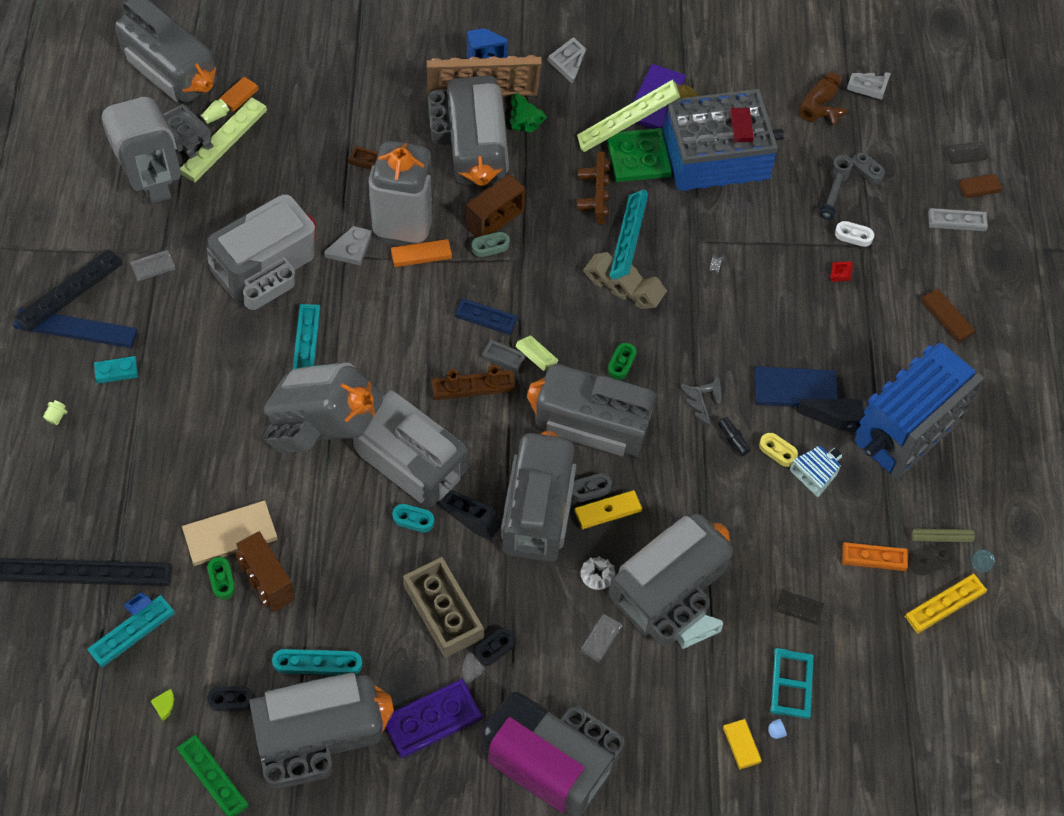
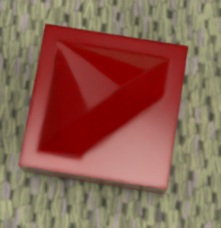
M852 261L833 262L830 276L831 281H851Z

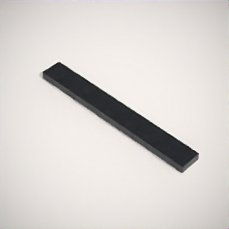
M0 558V581L170 586L173 566L172 563Z

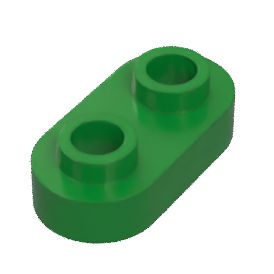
M622 343L617 347L608 366V374L611 378L621 380L627 376L636 358V348L632 344Z
M222 557L213 558L207 567L213 593L218 599H229L235 593V585L229 562ZM217 569H223L220 573L216 572ZM222 588H228L227 591L221 592Z

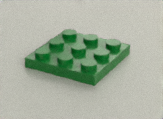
M661 128L619 132L606 139L615 182L671 177V166Z

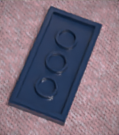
M755 366V405L798 407L801 399H837L836 370Z

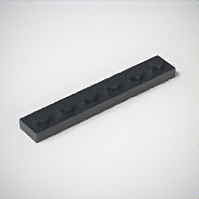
M109 249L16 315V321L27 331L31 332L123 265L122 259Z

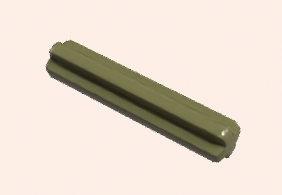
M913 529L911 538L913 541L973 542L975 532L972 529Z

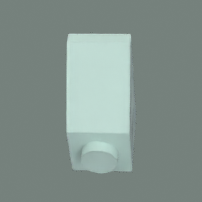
M705 615L684 632L677 641L682 649L721 632L723 622ZM684 616L677 617L680 622L688 621Z

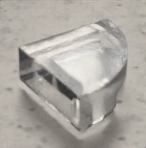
M471 652L466 656L462 666L463 678L466 684L485 671V668Z

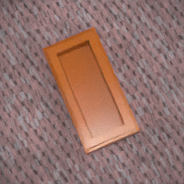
M243 77L219 99H222L228 108L234 112L258 91V85Z

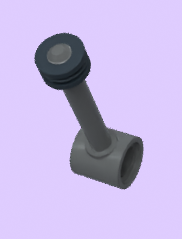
M846 155L837 156L832 166L831 176L834 182L827 203L821 206L819 212L820 217L825 220H832L834 218L836 209L833 206L841 182L847 180L850 176L853 161Z

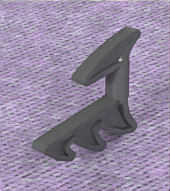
M716 377L711 384L697 387L682 384V391L690 398L686 399V403L697 411L694 416L703 424L710 426L711 422L702 393L712 392L716 405L720 406L722 395L719 378Z

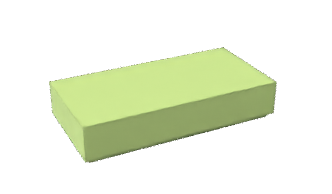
M531 335L519 340L516 344V347L543 371L558 362V359Z

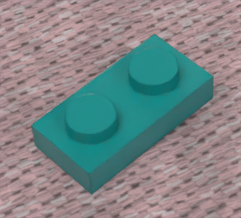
M135 356L94 362L97 384L138 378Z

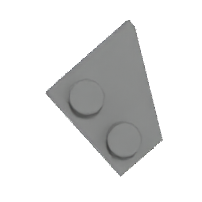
M573 37L549 55L547 61L567 80L573 83L586 48Z
M852 73L847 90L882 100L891 73H884V76H875L874 73Z
M353 226L325 250V258L361 266L372 237V230Z

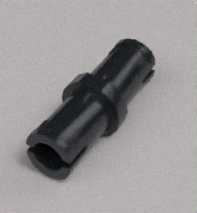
M728 417L718 422V426L726 435L728 443L734 446L741 457L747 455L751 448L743 439L741 431L735 428Z

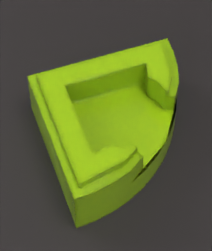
M171 689L151 700L162 721L170 716L175 699Z

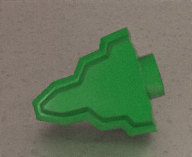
M519 93L511 95L512 110L510 111L511 119L509 120L511 128L515 131L525 130L526 132L536 130L538 125L546 119L544 112L537 109L534 104L528 103L526 98Z

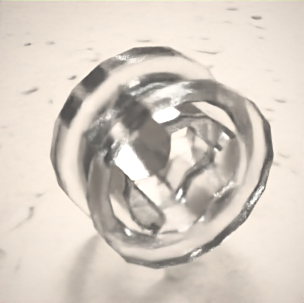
M715 255L712 256L709 272L714 270L719 274L722 256L719 258Z

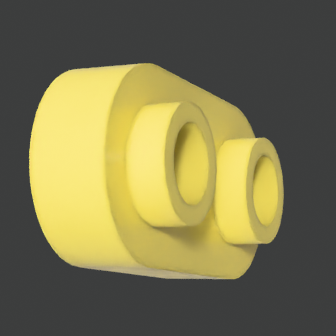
M766 433L762 436L759 444L761 451L780 465L790 467L793 460L798 458L797 449L776 434Z

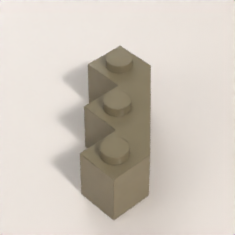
M608 252L594 254L583 271L594 285L600 288L603 285L610 288L612 294L624 300L629 298L635 301V306L641 309L656 308L667 292L657 277L642 278L633 265H631L630 274L613 280L609 275L614 258Z

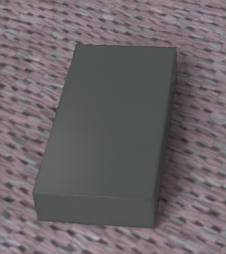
M491 339L482 353V359L513 370L516 373H519L527 358L524 353Z

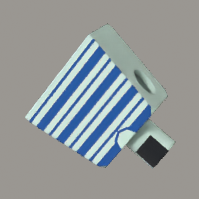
M818 446L794 459L790 471L812 493L819 497L837 476L841 467L837 461L842 458V454L836 448L827 452L824 448Z

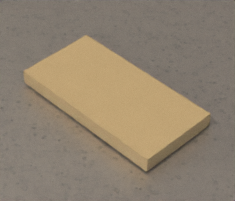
M265 501L182 526L194 566L209 562L216 557L235 554L238 552L236 543L258 531L261 532L267 543L278 540Z

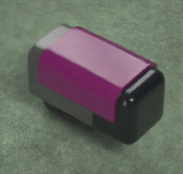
M512 692L504 699L484 726L481 740V750L488 758L490 765L562 814L567 811L573 816H582L609 778L614 765L621 757L624 747V739L619 733L584 710L572 707L560 720L551 712L519 692ZM576 718L580 723L573 724L569 720ZM596 731L599 733V736L593 737L588 732ZM614 743L618 746V749H610L608 744Z

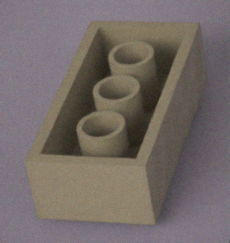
M443 557L403 576L404 588L444 658L484 639V628Z

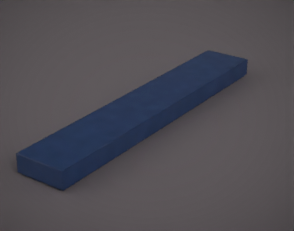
M19 308V311H18L17 315H18L20 312H22L24 309ZM54 314L32 330V332L126 348L133 347L138 332L137 328L57 314ZM15 318V321L13 323L14 328L26 330L16 321Z

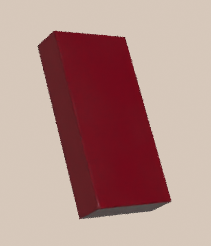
M731 108L730 117L733 141L753 142L754 135L750 108Z

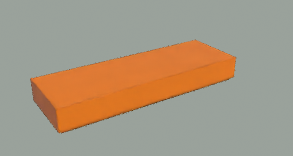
M448 239L391 248L394 267L452 259Z
M844 542L842 547V565L907 571L908 549Z

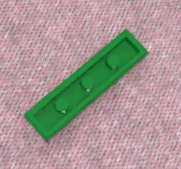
M196 734L176 748L226 816H237L249 807L247 801Z

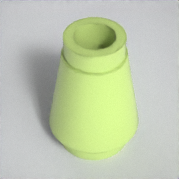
M222 99L215 100L200 116L208 125L226 116L229 108Z

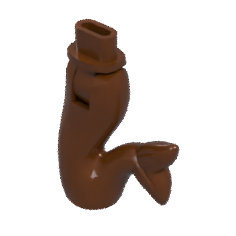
M829 72L828 75H825L804 98L799 108V116L808 122H814L822 116H827L832 125H836L839 117L844 116L849 110L842 107L832 108L820 104L829 102L834 98L840 87L842 77L834 72Z

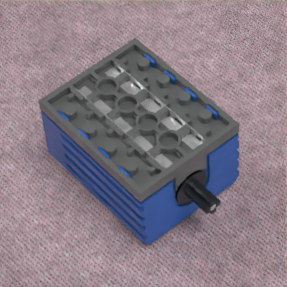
M759 89L679 98L666 106L662 133L677 190L688 191L694 188L705 189L710 186H725L726 184L734 183L743 184L750 181L760 182L771 178L773 163L775 162L778 150L776 140L784 139L783 129L772 130ZM731 108H750L754 135L753 142L733 141L730 117Z
M937 343L934 347L929 345L924 350L922 358L915 357L909 364L910 368L907 371L902 369L895 378L897 380L895 382L888 381L882 388L883 392L880 395L875 393L869 399V406L864 411L865 416L860 421L861 426L855 433L857 434L855 439L857 446L862 448L868 456H872L873 460L879 462V465L887 469V472L890 473L892 471L891 475L897 480L964 419L984 380L981 374H975L976 370L943 343Z

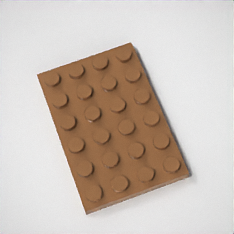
M529 55L519 58L516 56H509L507 58L493 56L488 59L471 57L469 59L451 58L450 60H441L434 58L427 60V97L432 91L447 89L448 81L451 79L486 75L494 76L497 79V84L502 91V97L511 96L515 93H519L522 96L538 95L542 65L541 57Z

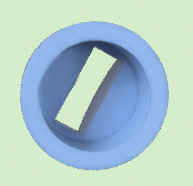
M781 719L770 723L768 730L771 737L778 739L787 736Z

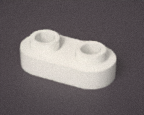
M847 221L838 223L835 230V235L839 240L863 247L869 246L874 238V232L870 228Z

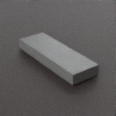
M930 208L928 211L929 228L986 231L988 228L986 212Z

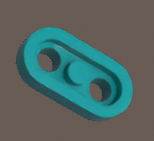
M400 504L393 510V521L400 527L423 533L430 531L434 527V516L428 510L407 504ZM403 515L407 516L406 519H401L400 517ZM426 521L427 524L422 525L420 522Z

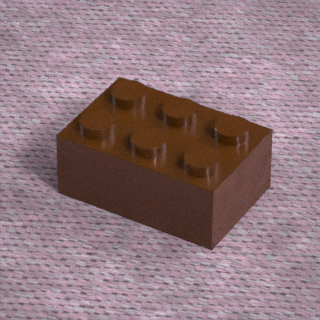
M509 174L505 178L498 180L491 188L485 189L481 195L471 199L466 205V228L476 238L498 231L524 212L525 187Z
M258 531L236 543L238 552L235 554L239 560V567L244 574L247 572L250 578L248 579L254 591L258 590L260 594L259 599L265 608L269 607L273 613L293 602L295 596L292 582L261 532Z

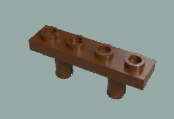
M597 152V165L595 167L578 168L579 180L596 179V196L594 198H577L578 211L595 210L597 225L605 224V217L609 216L608 205H605V202L609 201V191L606 189V186H609V174H606V171L610 170L609 159L605 158V152Z
M490 365L488 373L459 376L458 370L451 369L447 372V377L432 379L434 400L514 392L515 381L513 370L500 371L498 365Z

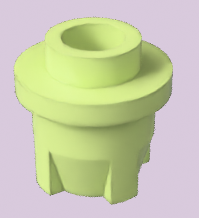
M55 400L53 403L49 402L47 404L49 407L43 418L52 424L58 425L63 415L67 414L64 404Z

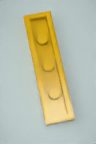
M972 574L906 613L905 618L917 634L982 596L987 592V589L977 576Z

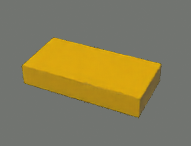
M743 719L724 725L723 729L739 770L760 764L762 760L746 720Z

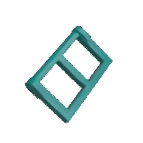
M780 648L774 649L770 713L810 719L814 655ZM781 658L806 662V681L779 678ZM779 685L805 689L804 710L778 706Z

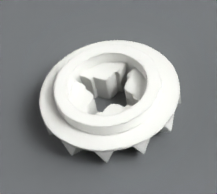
M600 556L598 558H590L587 562H584L581 569L583 582L588 587L596 590L609 587L611 579L615 576L614 565L608 559H602ZM594 567L598 568L599 571L604 570L602 572V579L598 574H593L595 571Z

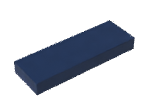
M462 298L455 313L456 318L508 335L512 334L518 321V316L464 298Z

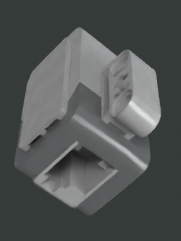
M281 195L209 236L206 249L210 270L234 300H244L245 307L250 310L258 309L292 289L295 285V270L314 258L316 223L291 196Z
M389 390L383 396V402L364 434L353 438L354 449L360 457L428 508H432L453 489L468 470V450L466 446L392 390Z

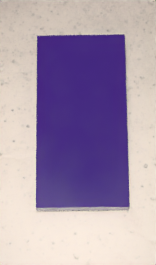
M652 64L633 102L671 80L676 83L678 92H680L686 75ZM666 106L636 123L652 129H662Z
M462 678L395 710L385 728L402 759L482 720L483 716Z

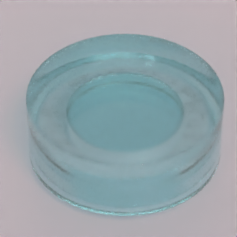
M987 550L977 551L972 558L973 567L980 572L990 571L995 563L993 554Z

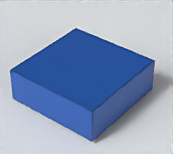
M139 593L124 604V607L130 614L135 616L150 605L152 601L147 595Z

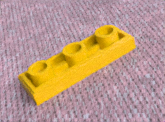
M635 490L577 507L575 508V514L581 528L585 529L641 512L642 507Z

